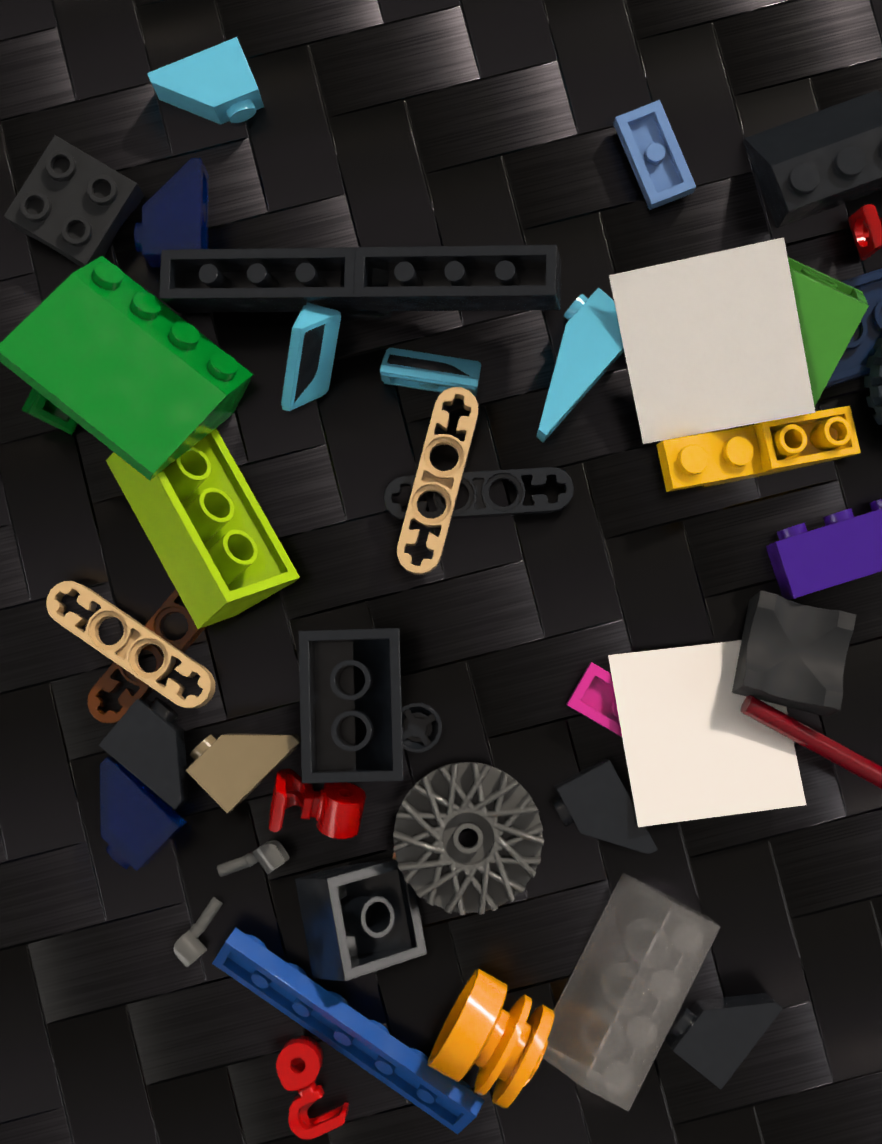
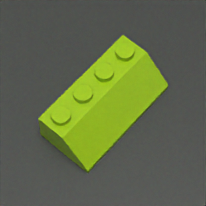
M216 428L151 480H148L114 452L106 460L198 629L234 617L300 578Z

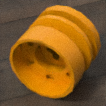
M477 969L467 981L448 1014L432 1048L427 1066L458 1082L468 1073L473 1065L479 1067V1071L476 1077L474 1092L481 1096L485 1095L497 1080L492 1102L504 1109L512 1104L522 1088L530 1082L539 1067L547 1048V1039L555 1016L552 1009L541 1005L528 1019L532 998L527 995L521 996L509 1011L502 1009L507 995V984Z

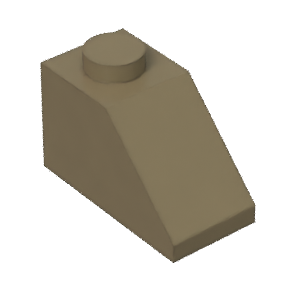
M210 734L190 753V756L195 761L186 771L226 813H229L244 801L301 744V738L297 734H224L216 740Z

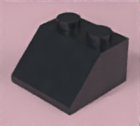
M397 858L335 867L295 879L313 978L348 981L427 954L416 891L405 881L402 871L398 868Z

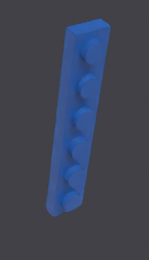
M235 927L214 959L213 965L456 1134H459L477 1117L485 1100L472 1092L471 1087L465 1081L460 1080L456 1082L427 1066L429 1058L423 1052L409 1048L390 1035L384 1025L375 1020L367 1019L351 1008L341 995L325 990L308 978L302 968L293 963L285 962L269 951L259 938L245 934Z

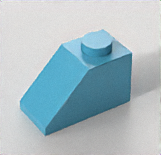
M237 37L147 73L159 100L220 125L228 121L231 123L246 121L255 115L256 110L264 107L258 86Z

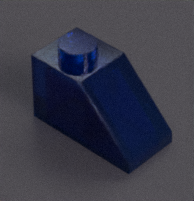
M191 158L142 206V222H136L134 229L135 247L137 252H142V255L151 267H161V250L208 249L209 174L201 158Z
M112 756L107 757L100 764L101 837L109 844L106 851L115 862L123 868L128 869L132 866L138 871L145 867L187 822L162 798Z

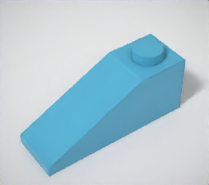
M599 287L589 299L584 294H581L564 314V317L569 321L566 323L536 435L542 443L545 442L624 352L614 300Z

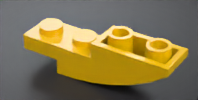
M851 407L832 408L815 411L816 413H811V415H800L756 423L750 426L663 440L656 444L666 492L703 485L708 487L857 455L861 451Z

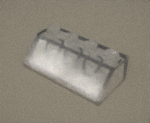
M623 872L554 1009L555 1017L543 1058L581 1087L629 1112L717 936L720 926L710 917Z

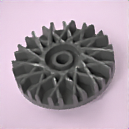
M459 762L440 767L420 779L410 789L399 808L393 832L394 853L396 854L398 868L402 871L407 884L409 883L420 898L423 897L432 906L436 905L443 908L447 913H452L453 911L458 912L459 915H466V913H478L481 915L485 914L487 910L495 911L500 905L508 901H514L515 896L525 890L526 884L536 874L537 865L541 861L542 845H544L543 826L539 817V811L524 787L512 776L496 767L476 762ZM467 828L475 830L478 834L477 842L470 847L463 846L458 840L460 832Z

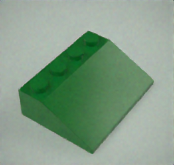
M103 256L73 272L0 343V362L148 480L153 479L232 416L254 375L231 355L224 352L201 334L193 325L187 323L164 305L156 296L145 290L122 272L118 266L112 264Z

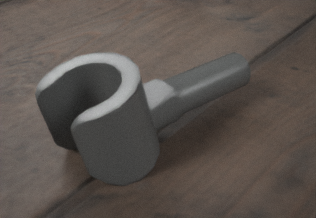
M271 839L245 856L218 865L217 870L219 875L223 877L251 867L259 862L268 875L283 865L290 857L278 840Z
M215 897L211 899L196 923H193L191 928L174 944V954L185 967H189L207 951V948L198 937L207 929L223 905Z

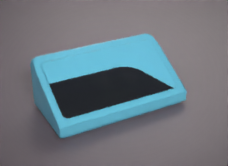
M308 302L300 311L291 332L281 400L282 410L291 411L323 396L329 390L341 321V313L339 311Z
M388 348L381 364L380 374L384 384L440 393L451 387H463L474 396H477L481 363L461 358Z

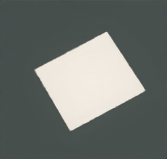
M784 237L609 275L643 444L816 413Z
M742 640L608 655L638 827L806 805L793 740L741 713V706L746 696L732 693ZM763 701L788 715L786 706Z

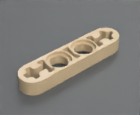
M451 387L444 390L438 396L431 416L397 545V556L400 565L413 575H424L432 572L441 560L478 419L479 405L476 397L463 387ZM455 399L463 400L464 409L471 412L469 417L461 416L459 418L456 428V434H466L464 441H460L449 434L435 435L437 427L447 432L449 413L442 409L444 405L452 406ZM442 444L449 445L457 451L459 459L454 468L448 471H440L434 468L430 462V454L436 446ZM429 491L441 494L446 501L444 513L434 519L422 516L417 508L419 498ZM412 521L426 528H441L438 537L429 532L426 546L429 551L434 552L432 559H423L420 566L413 565L412 556L405 553L407 545L415 546L417 544L420 529L410 530Z
M63 581L56 584L50 590L46 599V608L54 621L167 699L183 708H200L212 699L215 693V680L207 668L99 594L74 581ZM79 593L80 595L77 598L78 604L88 611L94 612L89 620L80 614L70 611L64 615L66 605L61 602L62 598L66 594L74 597ZM97 604H99L101 609L95 612ZM116 617L122 622L124 627L123 636L116 644L106 645L99 637V627L105 619ZM87 623L86 630L84 631L82 626ZM155 644L162 649L164 661L157 671L147 673L140 667L138 656L145 646ZM177 658L181 661V664L174 670L190 678H193L197 673L201 676L197 684L203 690L199 696L190 694L185 699L182 696L185 687L175 679L168 678L166 686L161 683L172 672Z

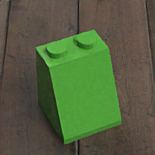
M788 257L815 407L869 305L862 291Z

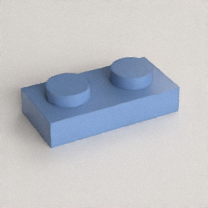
M660 100L615 117L613 125L649 210L694 193L696 189L695 182Z

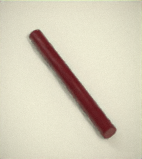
M752 695L747 696L740 710L741 713L882 789V766Z

